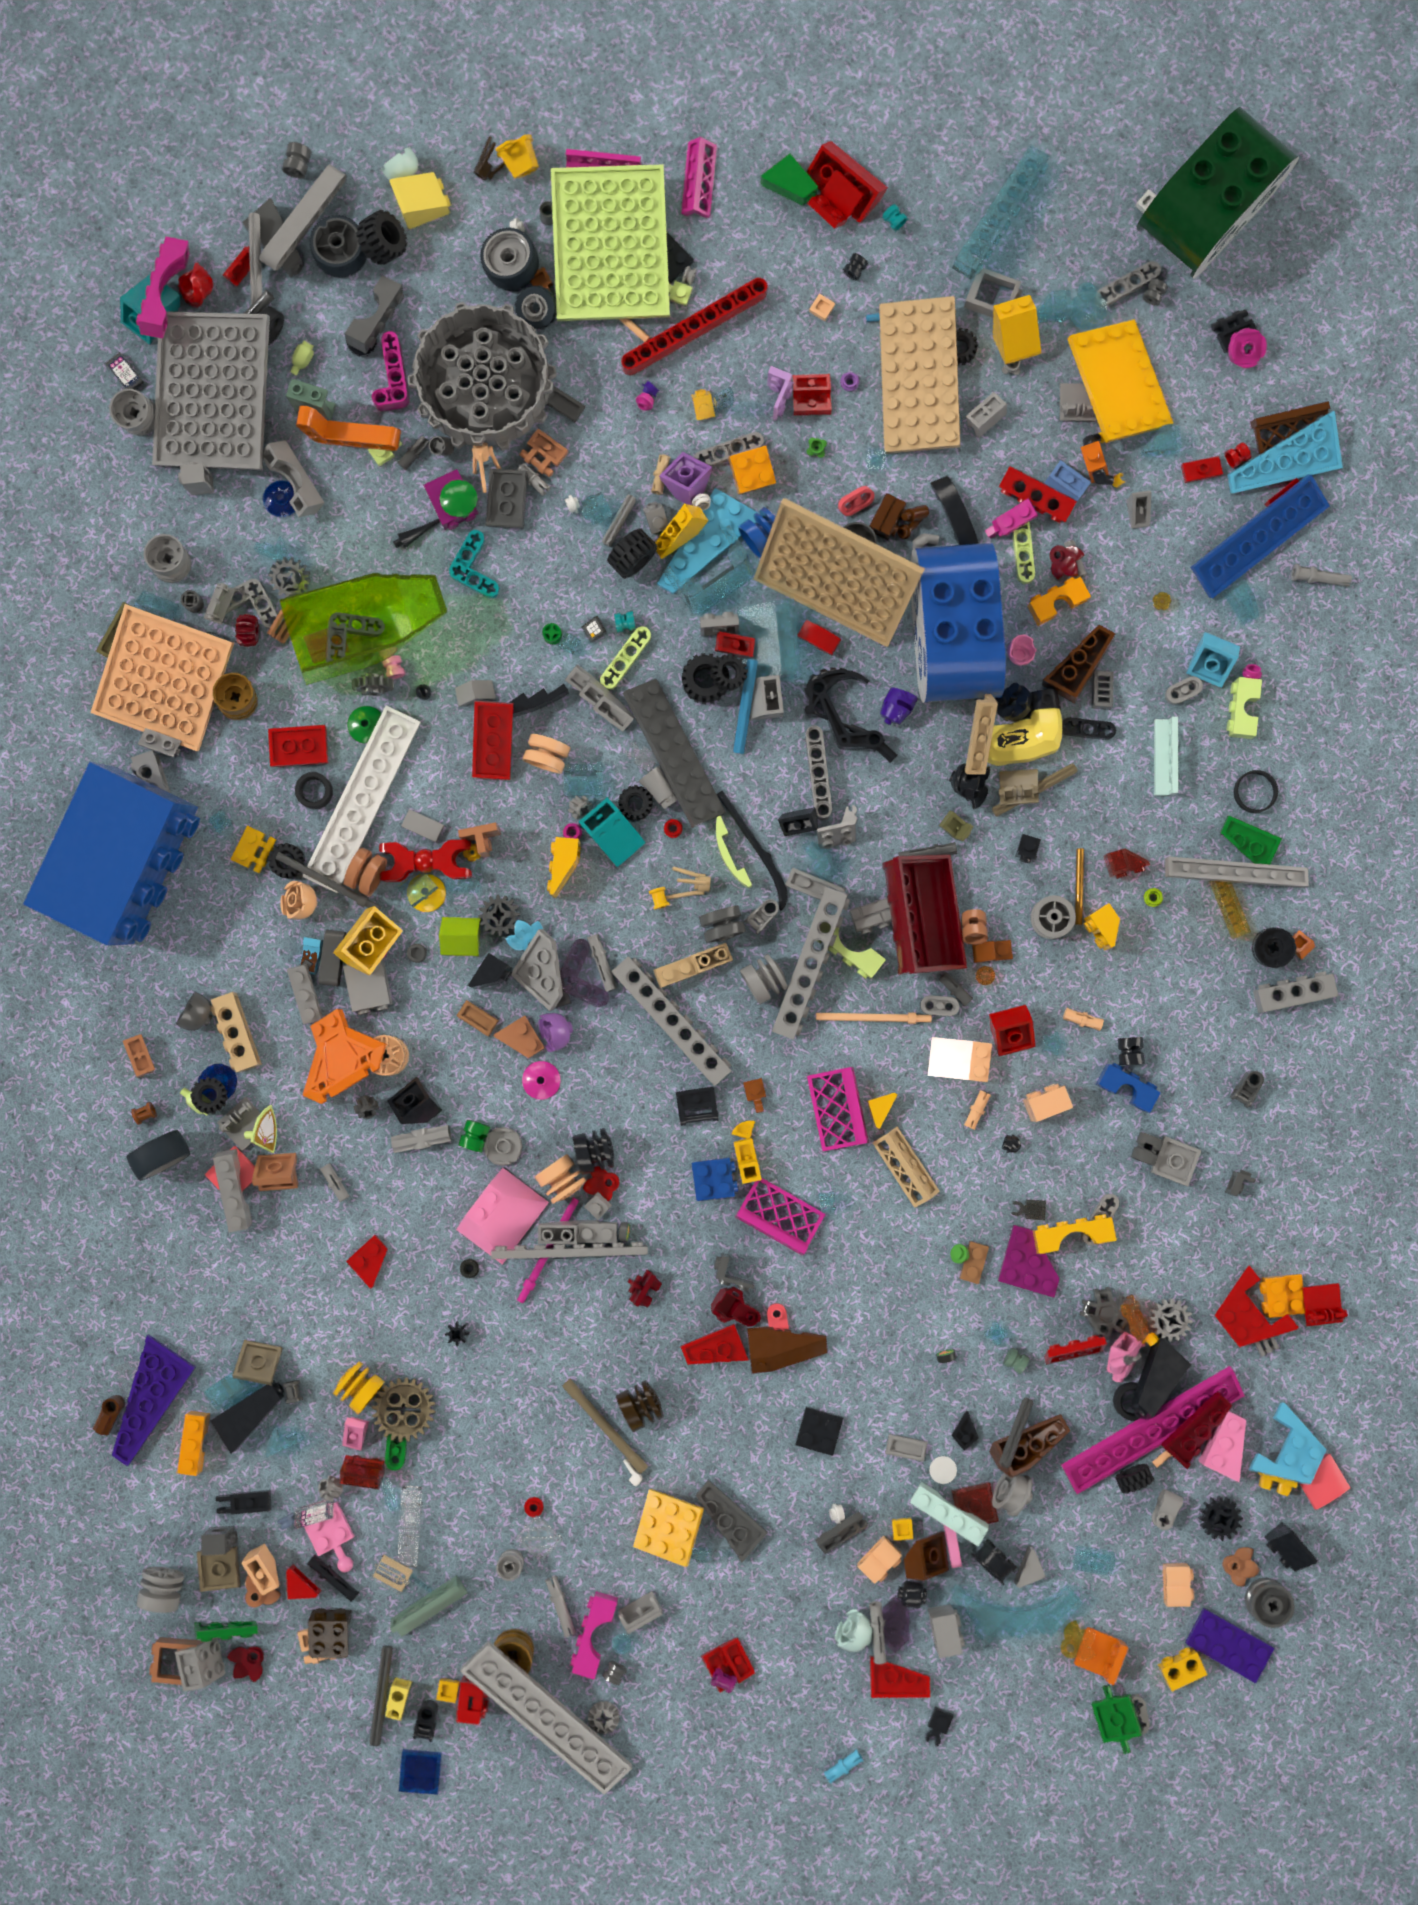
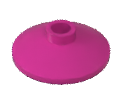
M538 1061L529 1065L522 1077V1084L526 1093L540 1100L552 1097L558 1091L561 1082L557 1068L545 1061ZM539 1077L544 1078L543 1084L537 1082Z

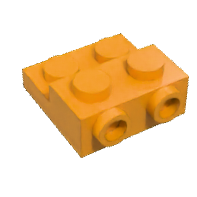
M1302 1274L1261 1277L1262 1282L1259 1283L1260 1293L1264 1297L1261 1307L1266 1317H1283L1287 1313L1289 1315L1305 1314Z

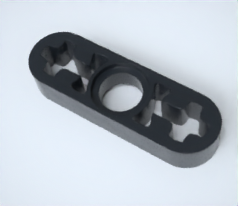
M1073 717L1065 718L1062 721V733L1066 736L1110 740L1116 734V727L1111 722ZM1071 722V726H1078V723H1081L1079 733H1077V728L1067 731L1068 729L1064 725ZM1084 724L1092 725L1093 732L1091 734H1086L1083 731ZM1097 725H1100L1098 729H1105L1108 726L1112 733L1106 736L1105 732L1099 731L1098 735H1096Z

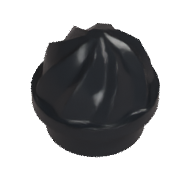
M1006 1134L1002 1149L1006 1150V1153H1016L1021 1148L1020 1140L1013 1134L1011 1136Z

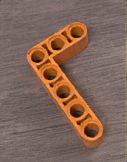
M299 407L296 426L314 442L390 451L398 450L401 430L398 428L328 421L312 407Z

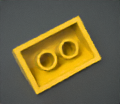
M373 906L363 912L333 953L347 965L367 975H371L403 930Z

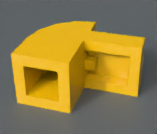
M748 1138L734 1141L742 1183L762 1180L753 1139Z

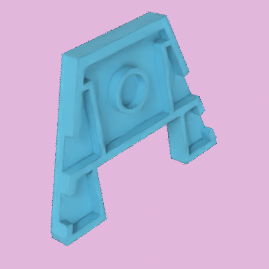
M1282 1402L1279 1404L1273 1419L1290 1429L1275 1463L1258 1453L1255 1455L1248 1470L1310 1485L1325 1455L1326 1449L1292 1410Z

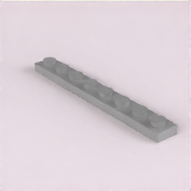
M1181 857L1165 858V877L1298 888L1309 887L1308 868Z
M624 1242L612 1243V1246H604V1243H593V1247H585L584 1243L573 1244V1247H565V1244H554V1248H546V1245L543 1244L534 1245V1248H526V1245H515V1249H507V1246H495V1249L491 1250V1259L648 1255V1247L643 1245V1242H631V1245L624 1246Z

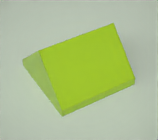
M442 917L439 931L440 954L479 956L481 919Z

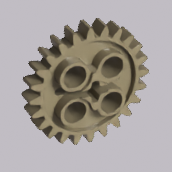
M408 1377L405 1378L404 1383H402L400 1378L397 1379V1384L390 1381L391 1387L388 1388L383 1385L384 1393L377 1392L381 1396L380 1399L374 1398V1401L378 1403L377 1406H372V1409L377 1411L372 1417L378 1418L374 1425L381 1424L378 1431L386 1430L384 1434L386 1438L392 1434V1441L399 1437V1442L402 1443L403 1438L406 1437L407 1441L410 1442L411 1436L417 1440V1433L420 1432L424 1435L423 1428L430 1429L427 1422L434 1421L430 1414L436 1413L435 1410L431 1409L436 1404L429 1401L433 1398V1395H426L429 1389L425 1388L422 1390V1382L416 1386V1379H413L411 1383H409ZM398 1394L400 1396L399 1403L391 1404V1396ZM414 1395L420 1398L416 1406L410 1405V1398ZM403 1405H405L408 1409H421V1412L406 1411L402 1415L400 1411H387L386 1409L387 1407L403 1408ZM397 1414V1423L389 1424V1416ZM411 1415H415L418 1418L414 1426L408 1425V1418Z

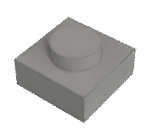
M597 1192L584 1207L599 1220L612 1205Z

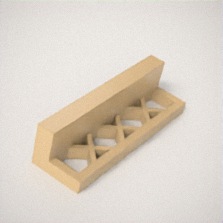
M985 694L984 700H977L965 766L966 774L986 773L998 705L991 694Z
M898 1126L872 1142L914 1208L930 1200L940 1192ZM885 1140L889 1145V1151L885 1150L880 1142ZM893 1158L898 1159L900 1167L894 1165L892 1162ZM903 1174L909 1176L911 1179L910 1183L905 1182ZM914 1190L920 1193L922 1199H916L913 1194Z

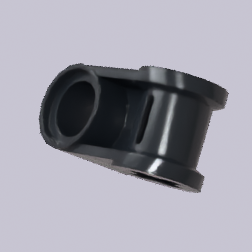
M426 1700L422 1703L417 1715L413 1739L422 1738L433 1742L438 1706L435 1701ZM429 1709L432 1711V1714L427 1715L423 1710Z

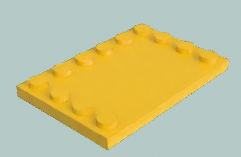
M1135 319L1073 334L1067 338L1105 443L1165 428L1173 424Z

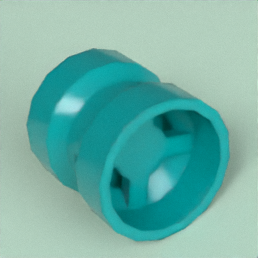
M896 204L891 205L882 215V218L891 224V228L895 232L904 226L908 220V217L900 212V208Z
M628 611L626 614H614L617 633L623 632L625 629L630 631L636 630L633 611Z

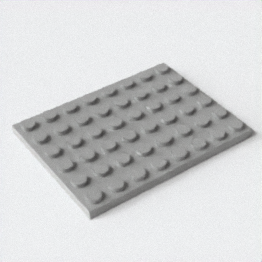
M167 312L168 326L164 338H158L152 465L180 467L188 462H196L197 464L203 463L206 468L262 470L270 316L267 314Z

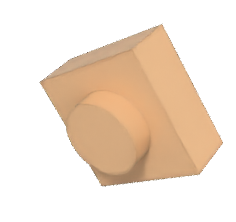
M819 294L810 307L809 312L826 321L835 307V303Z

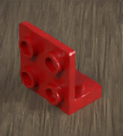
M836 170L822 192L812 197L808 205L836 229L847 222L864 194L839 170Z

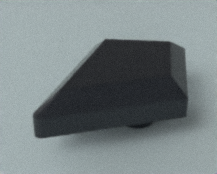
M967 1410L951 1434L964 1451L979 1439Z

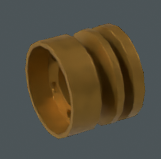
M228 673L222 675L213 686L214 701L225 717L232 720H243L255 712L258 705V697L251 682L245 676L239 673ZM235 697L239 698L238 702L234 700Z
M520 1629L503 1631L497 1636L494 1645L528 1674L534 1655L532 1638Z

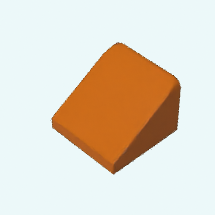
M1300 930L1293 936L1296 943L1295 954L1302 960L1315 948L1314 941Z

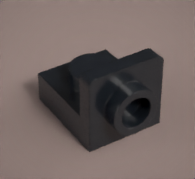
M1022 834L1016 852V857L1020 858L1019 861L1029 864L1031 861L1034 862L1037 859L1036 855L1041 839Z

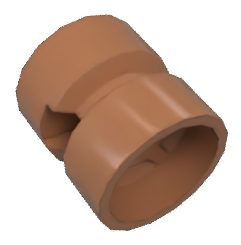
M978 909L963 912L961 915L963 941L971 945L986 942L988 940L986 913Z

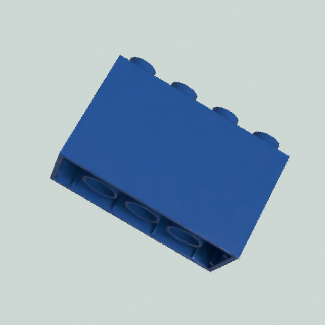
M89 762L23 905L106 946L131 945L135 941L142 942L151 927V922L146 920L151 907H159L166 896L167 887L163 886L162 883L168 871L174 873L183 860L184 853L178 849L184 837L191 838L199 826L200 818L195 816L198 806L118 767Z

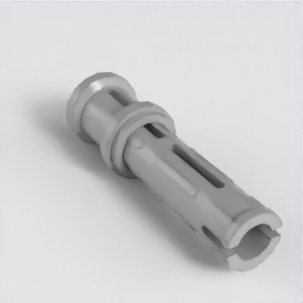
M1295 564L1292 569L1291 580H1304L1310 584L1322 582L1349 587L1352 575L1317 570L1314 566L1308 568Z

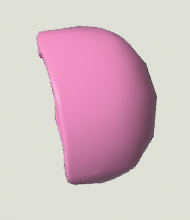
M1023 634L1016 636L1010 641L1007 647V654L1015 665H1027L1034 659L1036 648L1031 637Z

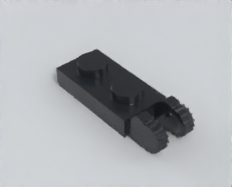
M270 1490L216 1496V1501L218 1502L230 1501V1507L217 1508V1514L231 1513L232 1515L272 1510Z

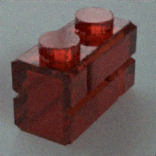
M346 1455L340 1469V1484L379 1490L385 1473L384 1461L378 1458L369 1459L362 1458L359 1455Z

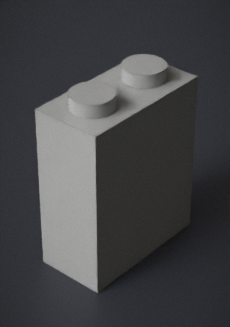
M383 959L371 975H367L349 965L343 966L352 1012H358V1015L370 1013L369 1009L377 1008V1011L388 1009V1005H393Z

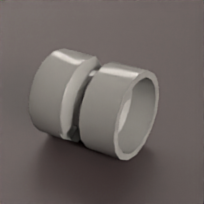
M516 1549L504 1551L496 1566L499 1577L506 1581L516 1579L524 1566L523 1555Z

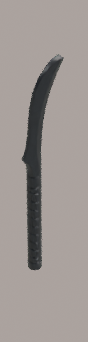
M723 790L717 794L718 798L768 869L776 886L779 909L782 911L788 899L787 889L772 861L771 854L762 848Z

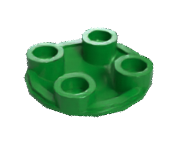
M463 480L449 482L444 486L440 494L441 507L446 513L455 517L465 518L469 516L476 507L478 500L474 487Z

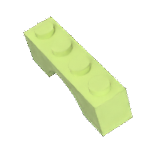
M823 922L820 925V929L823 932H829L831 926L829 923ZM836 927L834 935H837L834 945H829L828 951L834 955L838 953L843 957L842 961L849 967L855 966L860 976L865 979L867 977L871 979L886 959L872 948L863 952L848 950L841 943L839 928Z

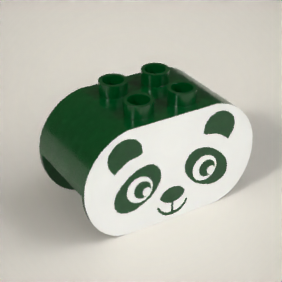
M1238 107L1169 179L1140 218L1136 229L1139 232L1144 229L1147 230L1192 270L1190 276L1194 279L1204 271L1264 206L1289 175L1299 157L1242 107Z

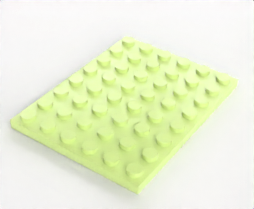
M664 164L551 168L557 321L670 317Z

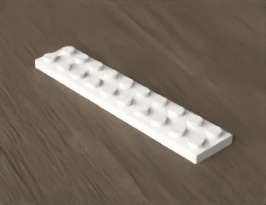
M387 705L385 706L308 863V868L340 885L343 884L348 866L356 852L360 849L421 724L420 721ZM303 874L302 877H304V878H306V879H308V880H310V881H313V882H315V883H317V884H319V885H321V886H323V887H325V888H327V889H329V890H332V891L338 893L337 891L333 890L332 888H330V887H328V886H326V885H324V884L318 882L317 880H315V879H313V878H311V877H309V876Z

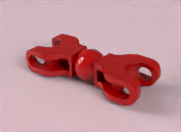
M448 840L438 850L422 849L418 852L409 851L407 847L398 842L379 844V851L384 854H392L395 863L391 870L380 872V880L384 882H403L412 872L428 873L433 870L442 871L444 875L454 880L469 879L472 877V871L467 868L458 867L456 857L460 852L471 849V841Z

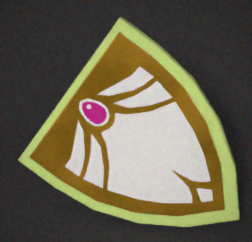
M269 1105L257 1117L253 1131H245L244 1137L245 1139H251V1143L274 1153L277 1124L272 1105Z

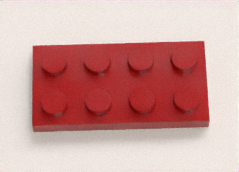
M474 702L472 778L511 779L514 703Z

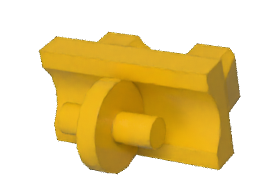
M1258 1472L1260 1475L1259 1486L1261 1488L1271 1490L1273 1481L1279 1482L1276 1492L1287 1497L1292 1487L1297 1488V1482Z

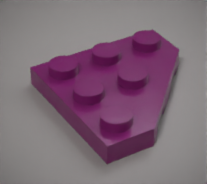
M1013 1225L997 1281L1055 1298L1060 1279L1046 1253L1037 1254L1033 1230Z

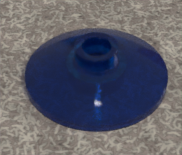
M279 480L271 483L265 489L263 504L271 515L287 517L295 512L289 502L294 496V489L291 483ZM279 494H283V498L281 500L277 499V496Z

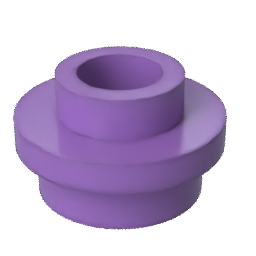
M853 372L843 374L840 380L841 387L846 391H854L859 385L858 376ZM852 380L853 384L848 385L846 381Z

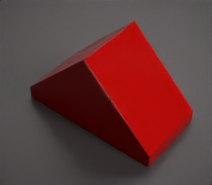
M294 1564L286 1571L288 1600L316 1598L322 1591Z

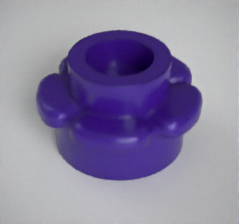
M650 381L642 384L644 387L642 391L656 397L659 390Z

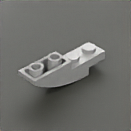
M574 1220L538 1224V1244L617 1243V1222Z

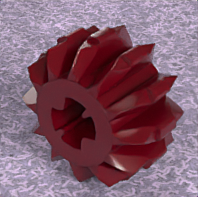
M250 614L239 615L235 624L237 643L244 647L256 646L260 631L257 617Z

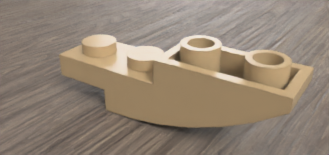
M723 943L653 971L660 988L731 962L733 959L727 944Z

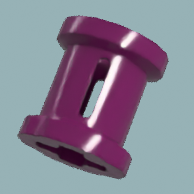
M717 1668L712 1676L711 1685L714 1687L717 1685L730 1694L734 1689L737 1677L729 1676L723 1673L720 1668Z

